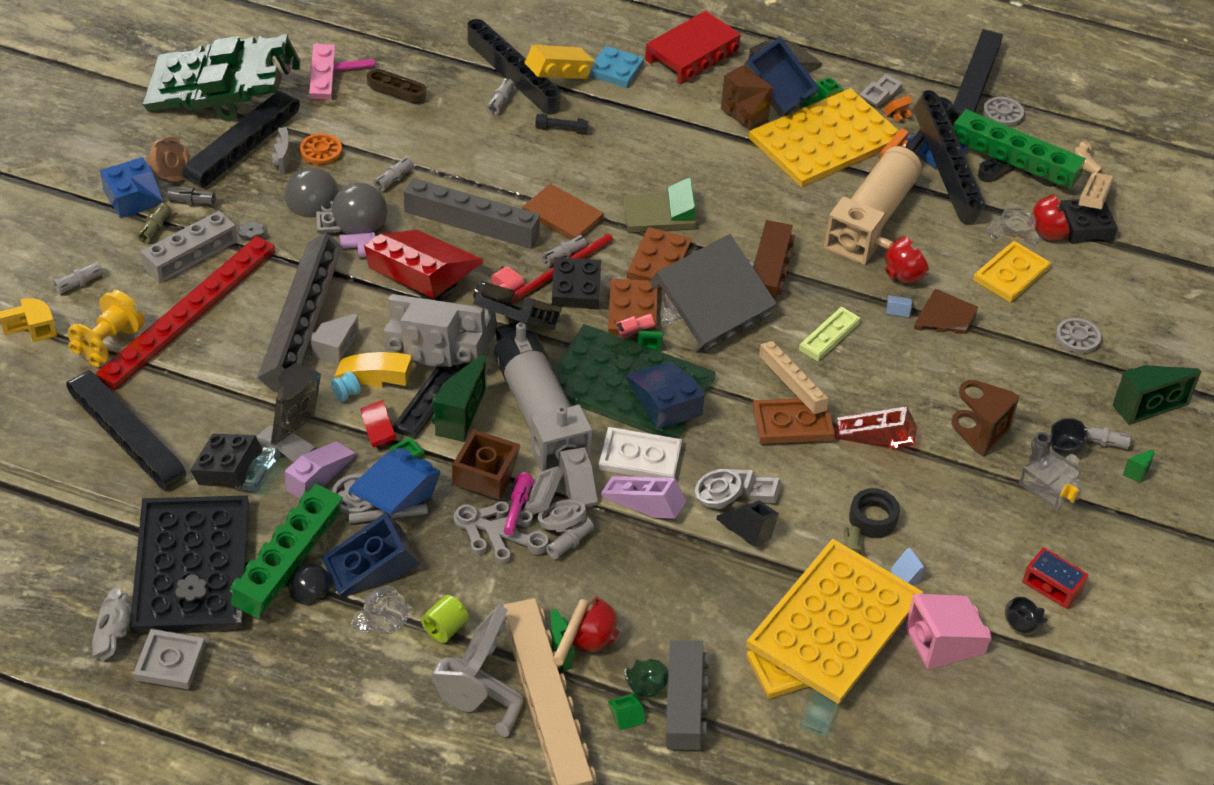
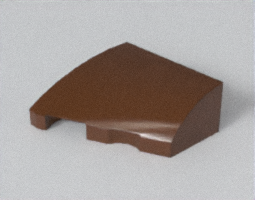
M935 289L921 311L914 329L921 330L922 326L936 327V332L951 331L957 334H966L975 321L978 306Z

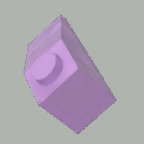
M335 441L301 455L285 470L287 492L300 499L306 490L310 491L315 483L324 487L356 457V452Z
M612 476L601 492L603 498L653 518L675 519L686 502L675 478Z

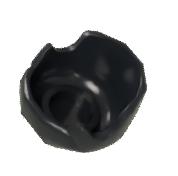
M1064 418L1055 422L1051 426L1050 447L1058 455L1064 457L1077 456L1087 445L1088 435L1086 426L1082 421L1074 418Z
M307 564L297 568L291 576L288 588L290 597L297 603L307 606L313 605L319 598L325 599L332 586L330 574L317 564Z
M1015 597L1005 607V618L1009 626L1019 634H1034L1048 620L1044 618V608H1037L1035 603L1026 597Z

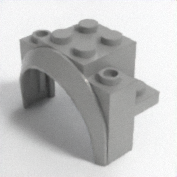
M391 294L388 299L390 321L383 331L386 350L412 355V361L432 367H452L463 363H471L485 353L488 345L496 335V312L487 309L484 314L483 307ZM459 330H464V331H466V332H464V333H461V334H458V335H457V333H458Z

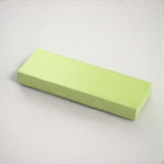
M840 307L800 344L799 350L816 361L821 360L860 324L861 318Z

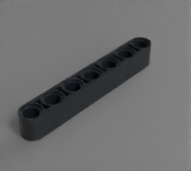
M472 19L467 23V43L507 80L511 79L515 87L542 112L553 115L560 111L561 90L547 77H538L525 64L526 58L485 21Z
M986 29L982 30L953 103L950 121L956 122L965 109L976 112L1002 42V33Z
M281 90L274 93L188 161L183 168V177L201 187L208 186L295 116L300 108V100Z
M925 90L913 107L914 114L959 220L971 225L984 211L985 202L940 97L932 90Z
M87 370L66 382L67 389L74 400L161 489L164 490L186 477L185 468L179 459L91 370Z

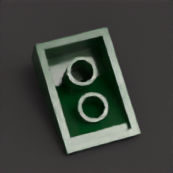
M480 355L444 382L439 393L434 394L432 408H435L432 424L435 425V436L461 442L465 441L487 389V355Z
M1148 365L1134 369L1130 368L1123 372L1113 407L1127 424L1131 425L1190 404L1201 371L1199 368Z

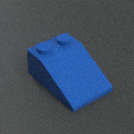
M398 448L385 453L350 486L348 492L392 515L432 498L440 470L433 467L429 461L412 456L410 451Z

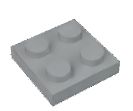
M151 629L134 670V680L189 690L205 647V639Z

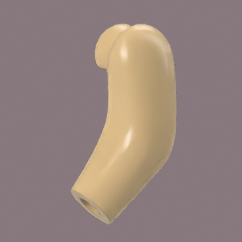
M1084 141L1075 148V154L1086 158L1083 170L1089 174L1093 172L1101 173L1103 168L1090 156L1089 150L1091 145Z

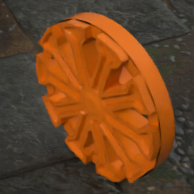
M313 134L306 137L300 144V154L303 160L307 163L311 162L313 165L332 164L333 161H337L342 153L340 140L330 134Z

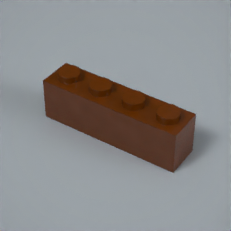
M766 220L753 268L774 300H776V296L782 294L784 282L781 279L786 278L788 266L785 263H790L792 250L788 249L794 247L796 235L792 234L793 225Z

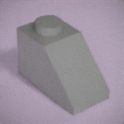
M351 314L321 323L317 331L312 333L309 340V345L312 346V357L340 364L341 359L344 358L359 332L358 315Z
M585 447L561 451L559 468L563 471L561 478L569 500H579L585 504V507L597 505L598 501L592 466Z

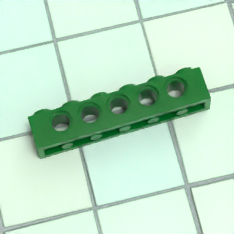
M967 109L964 110L954 123L953 130L960 144L1068 189L1074 186L1082 174L1086 158Z
M316 483L310 491L306 490L301 496L297 508L292 507L287 514L285 523L283 525L279 524L276 527L269 543L265 542L262 545L256 560L252 559L249 561L241 579L237 577L230 588L232 593L231 605L260 619L289 581L293 572L299 568L340 514L343 497Z

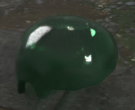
M651 658L642 661L636 660L631 669L625 668L626 683L637 696L644 698L654 697L668 684V670L660 660Z

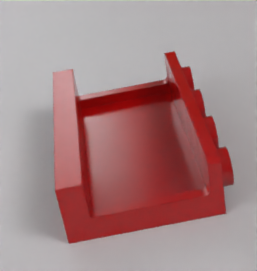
M705 10L646 43L645 61L652 64L657 60H661L678 73L677 82L682 84L732 54L737 53L740 48L741 34Z

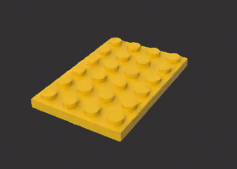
M849 88L749 131L748 138L802 188L880 153L899 130L855 91Z
M832 539L749 637L746 647L839 705L907 618L913 595L923 594V591Z

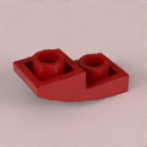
M384 400L360 409L373 448L387 445L396 439L394 427Z

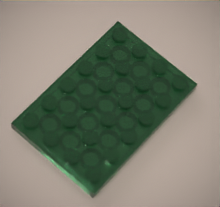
M583 324L553 369L570 404L580 405L585 410L649 434L680 439L691 419L657 430L626 380V375L672 362L694 378L704 395H706L716 375V372L625 338L622 339L619 336Z

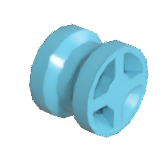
M351 371L344 373L341 378L336 377L331 380L332 390L341 402L347 400L348 396L357 395L361 392L360 384Z

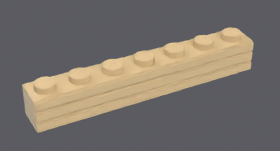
M773 341L760 344L759 357L799 397L813 414L828 410L829 398Z

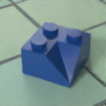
M144 157L100 170L103 191L119 218L157 207L160 203H163L153 172Z

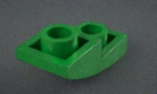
M831 77L815 81L819 87L818 91L801 106L805 108L842 92L844 88Z
M556 608L551 610L550 633L553 652L557 651L569 625L568 619L565 616L562 617ZM571 645L563 665L560 666L563 672L573 668V656L575 655L573 645Z

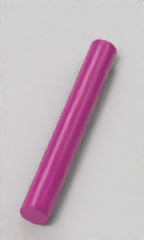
M374 59L334 63V72L374 68L375 61Z

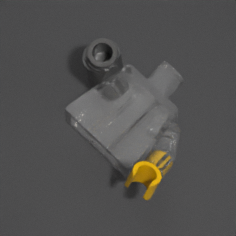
M1039 432L1031 440L1032 454L1029 457L1030 463L1023 467L1019 484L1057 511L1066 499L1071 503L1080 499L1082 485L1079 480L1081 471L1078 466L1080 461L1073 454H1069L1064 458L1055 451L1050 452V436L1047 433Z

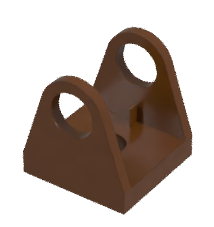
M968 380L961 384L959 396L972 411H957L952 417L951 424L968 445L984 457L1011 429L1020 396L1012 391L981 381ZM976 387L984 395L981 398H972L965 393V389ZM960 417H969L975 421L976 425L972 428H964L958 424L957 420Z

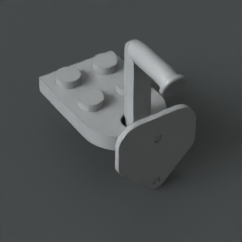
M498 604L476 629L463 658L446 657L441 659L437 663L431 678L441 698L461 711H474L486 699L487 695L508 707L503 720L495 726L498 734L507 737L523 706V697L514 689L480 670L486 656L490 657L497 646V642L494 641L496 635L499 636L507 624L504 618L508 609Z

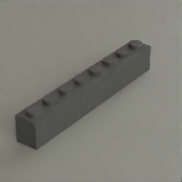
M327 232L308 242L257 376L261 382L274 392L295 382L342 250V246Z

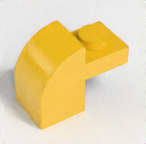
M34 298L20 299L22 306L0 311V323L4 335L28 329L32 342L57 336L50 308L41 300Z

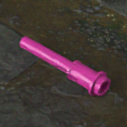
M520 473L514 479L515 488L511 495L513 502L503 530L506 535H513L522 505L527 502L529 491L534 486V479L529 473Z

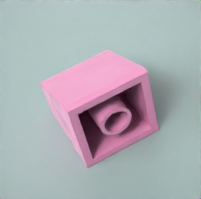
M913 595L905 629L927 670L986 654L991 641V633L988 627L983 625L979 618L977 607L972 605L968 596Z

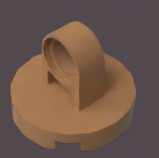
M170 136L158 139L152 145L150 156H146L147 164L161 181L171 183L184 178L182 175L183 168L190 161V155L187 147H183L178 142L181 141L178 138Z

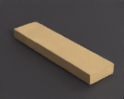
M1093 172L1082 192L1079 205L1102 209L1113 184L1114 177Z

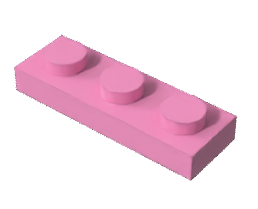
M313 44L310 99H332L335 45Z

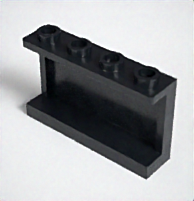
M481 281L480 285H477L473 294L474 305L526 324L555 330L562 307L525 297L523 306L520 308L511 303L515 290Z

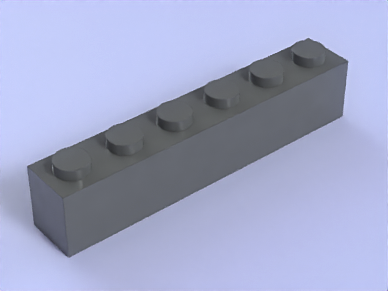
M412 178L404 191L405 213L529 249L533 247L540 235V214L416 178Z

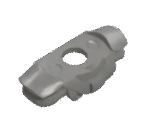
M121 588L111 589L102 603L92 641V658L98 657L101 661H105L111 657L116 650L117 637L121 638L127 633L125 628L130 621L131 607L129 603L125 602L128 594L122 593ZM110 616L108 623L102 628L105 620Z

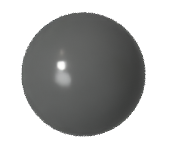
M304 168L297 171L288 180L285 188V201L287 207L293 213L303 217H317L316 212H322L321 206L325 209L331 208L330 201L333 202L339 192V188L335 179L328 172L319 168Z
M352 183L342 188L335 196L332 204V215L335 224L347 235L376 233L386 221L387 203L382 193L374 186L367 183Z

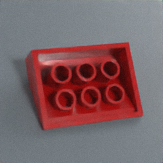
M420 230L382 233L364 245L370 269L433 299L483 263L482 258Z

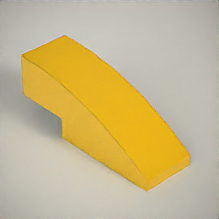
M388 352L352 355L341 359L334 377L341 378L344 373L351 371L356 376L359 384L382 388L384 382L406 386L412 371V355Z

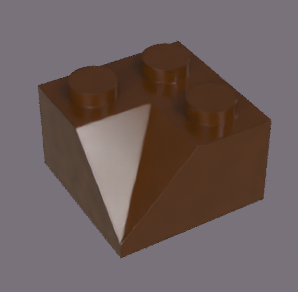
M742 65L724 75L721 110L751 131L769 120L773 86Z
M473 429L452 464V485L500 500L510 483L520 444Z

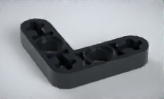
M990 157L979 165L977 176L983 182H994L1014 169L1015 166L1008 163L1000 164L997 161L1001 160ZM1020 169L1045 186L1054 187L1057 185L1054 182Z

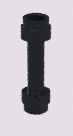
M548 114L536 115L535 127H539V129H546L548 126L576 130L578 134H587L589 121L578 118L577 121L548 118Z

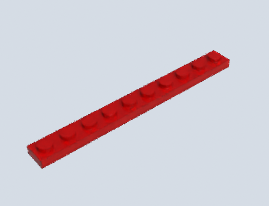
M258 236L254 237L98 370L95 375L106 386L113 390L118 389L275 253V245Z

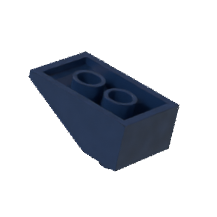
M672 362L626 375V380L657 430L702 416L704 393L693 377Z
M387 512L321 557L341 597L398 579L420 564L401 526Z

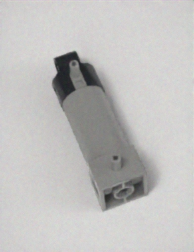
M520 321L497 326L495 328L497 344L493 352L494 358L531 432L530 450L540 472L553 467H559L561 451L585 447L590 460L592 429L580 405L571 407L538 335L533 331L526 330V324Z

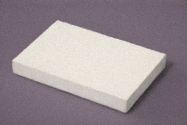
M608 427L599 462V470L638 477L675 478L682 439Z

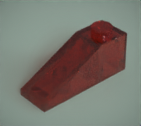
M900 407L837 417L834 437L835 439L897 448L914 445L917 425L908 407Z

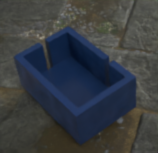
M781 37L749 58L744 64L746 68L773 86L771 106L780 118L786 116L796 109L798 105L810 99L819 89L818 85Z

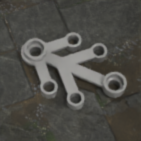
M500 501L493 506L478 510L471 505H462L454 513L455 525L461 529H466L470 538L471 553L475 556H482L486 553V541L480 538L477 528L487 532L495 550L494 560L499 565H506L510 562V550L505 548L501 537L527 546L533 555H542L548 545V536L541 531H534L526 535L514 530L513 535L510 536L503 532L509 514V505L506 502ZM528 510L520 511L516 525L522 528L530 527L533 522L532 513ZM495 516L498 519L489 521L484 518Z

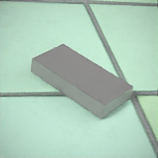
M558 466L539 472L524 510L530 511L532 515L548 510L563 474V471Z

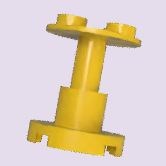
M114 290L112 293L108 291L99 300L102 314L96 320L97 326L91 330L81 324L71 325L67 331L70 340L68 347L74 354H80L93 366L99 367L109 358L108 349L103 340L107 336H115L119 331L126 334L136 333L144 325V315L142 311L137 312L134 308L136 305L135 301L127 294L119 290Z

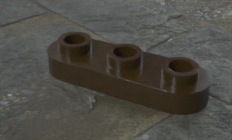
M373 69L367 73V85L370 88L413 103H418L426 98V86L421 82L382 69Z

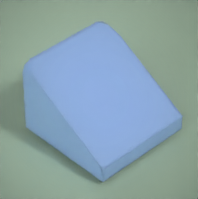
M888 295L886 314L909 317L912 299Z
M908 548L892 566L891 573L913 586L920 583L924 566L913 550Z

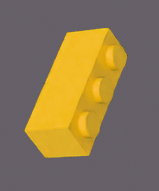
M532 45L525 64L538 77L587 79L595 61L581 47Z

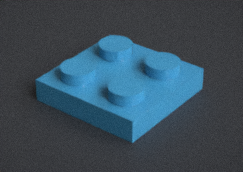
M605 46L596 58L588 76L627 88L643 66L644 58Z

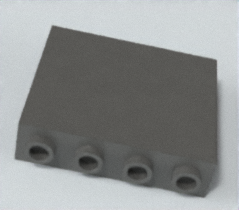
M731 234L658 271L649 281L654 289L660 286L663 288L699 343L694 349L695 352L702 349L708 351L718 344V340L723 338L726 341L736 334V330L741 328L744 331L754 324V320L758 318L760 321L766 319L772 314L770 310L777 304Z

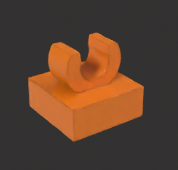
M910 95L892 101L883 109L886 117L893 114L894 120L898 123L903 119L900 114L902 113L905 119H908L912 116L908 106L913 101Z

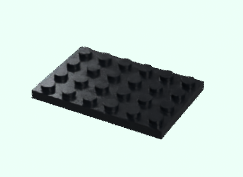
M248 495L142 498L130 619L131 633L150 632L151 629L165 632L242 629L243 611L231 605L232 593L230 588L237 577L241 579L246 568ZM189 575H196L199 580L203 579L206 581V595L203 598H195L192 602H188L185 598H178L175 593L178 588V581L185 580Z

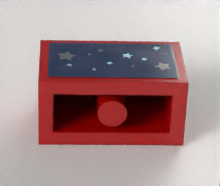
M1043 547L1028 564L1022 583L1068 610L1084 590L1089 574Z

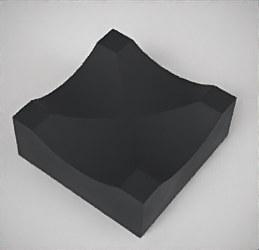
M1080 199L1061 200L1059 208L1061 212H1064L1070 232L1068 239L1070 244H1078L1090 239L1114 241L1118 227L1106 201L1102 209L1079 205Z
M554 257L552 304L559 307L582 306L599 310L601 260Z
M212 434L190 471L198 485L223 482L232 486L242 487L250 464L256 457L260 456L263 448L256 435Z

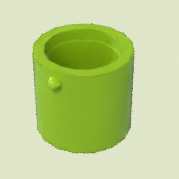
M444 595L421 617V623L426 632L433 639L441 643H446L469 620V614L464 605L450 595Z

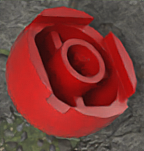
M1054 194L1039 200L1034 205L1032 210L1033 219L1029 220L1033 233L1038 232L1047 241L1064 239L1069 237L1070 233L1064 212H1061L1060 208L1056 207L1060 205V202Z
M906 236L900 237L889 246L885 254V271L891 279L895 278L899 282L909 284L926 277L929 274L926 273L929 267L919 248L914 250L910 246L913 242Z
M594 596L590 601L593 606L590 611H586L572 643L575 647L586 652L600 651L607 643L613 645L620 632L616 629L618 618L613 607L606 601Z

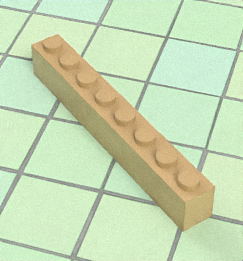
M535 598L503 604V607L508 609L504 618L507 622L505 629L552 784H596L593 766L588 767L587 764L589 755L586 743H581L579 738L581 736L578 719L574 720L572 716L574 712L572 699L570 696L566 697L564 691L566 690L564 674H559L557 669L559 665L553 662L556 651L552 652L550 647L552 646L551 633L549 629L545 630L543 625L545 624L543 608H538Z

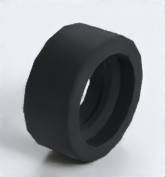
M868 488L859 491L853 497L849 511L850 523L852 526L860 528L861 534L871 538L887 536L896 528L900 513L899 503L889 492L878 488ZM865 506H877L885 510L889 517L884 520H872L865 517L859 509Z

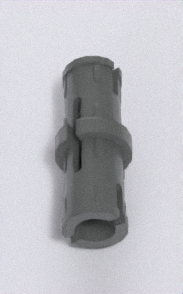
M169 187L167 199L170 202H185L191 206L194 204L214 206L216 193L215 191L196 190L195 187H189L188 189Z

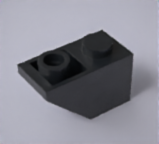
M758 500L719 514L716 520L725 525L728 530L744 538L747 543L757 546L771 539L779 513Z

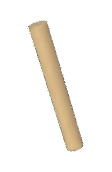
M581 599L578 602L553 658V662L556 665L561 666L565 661L589 607L587 600Z

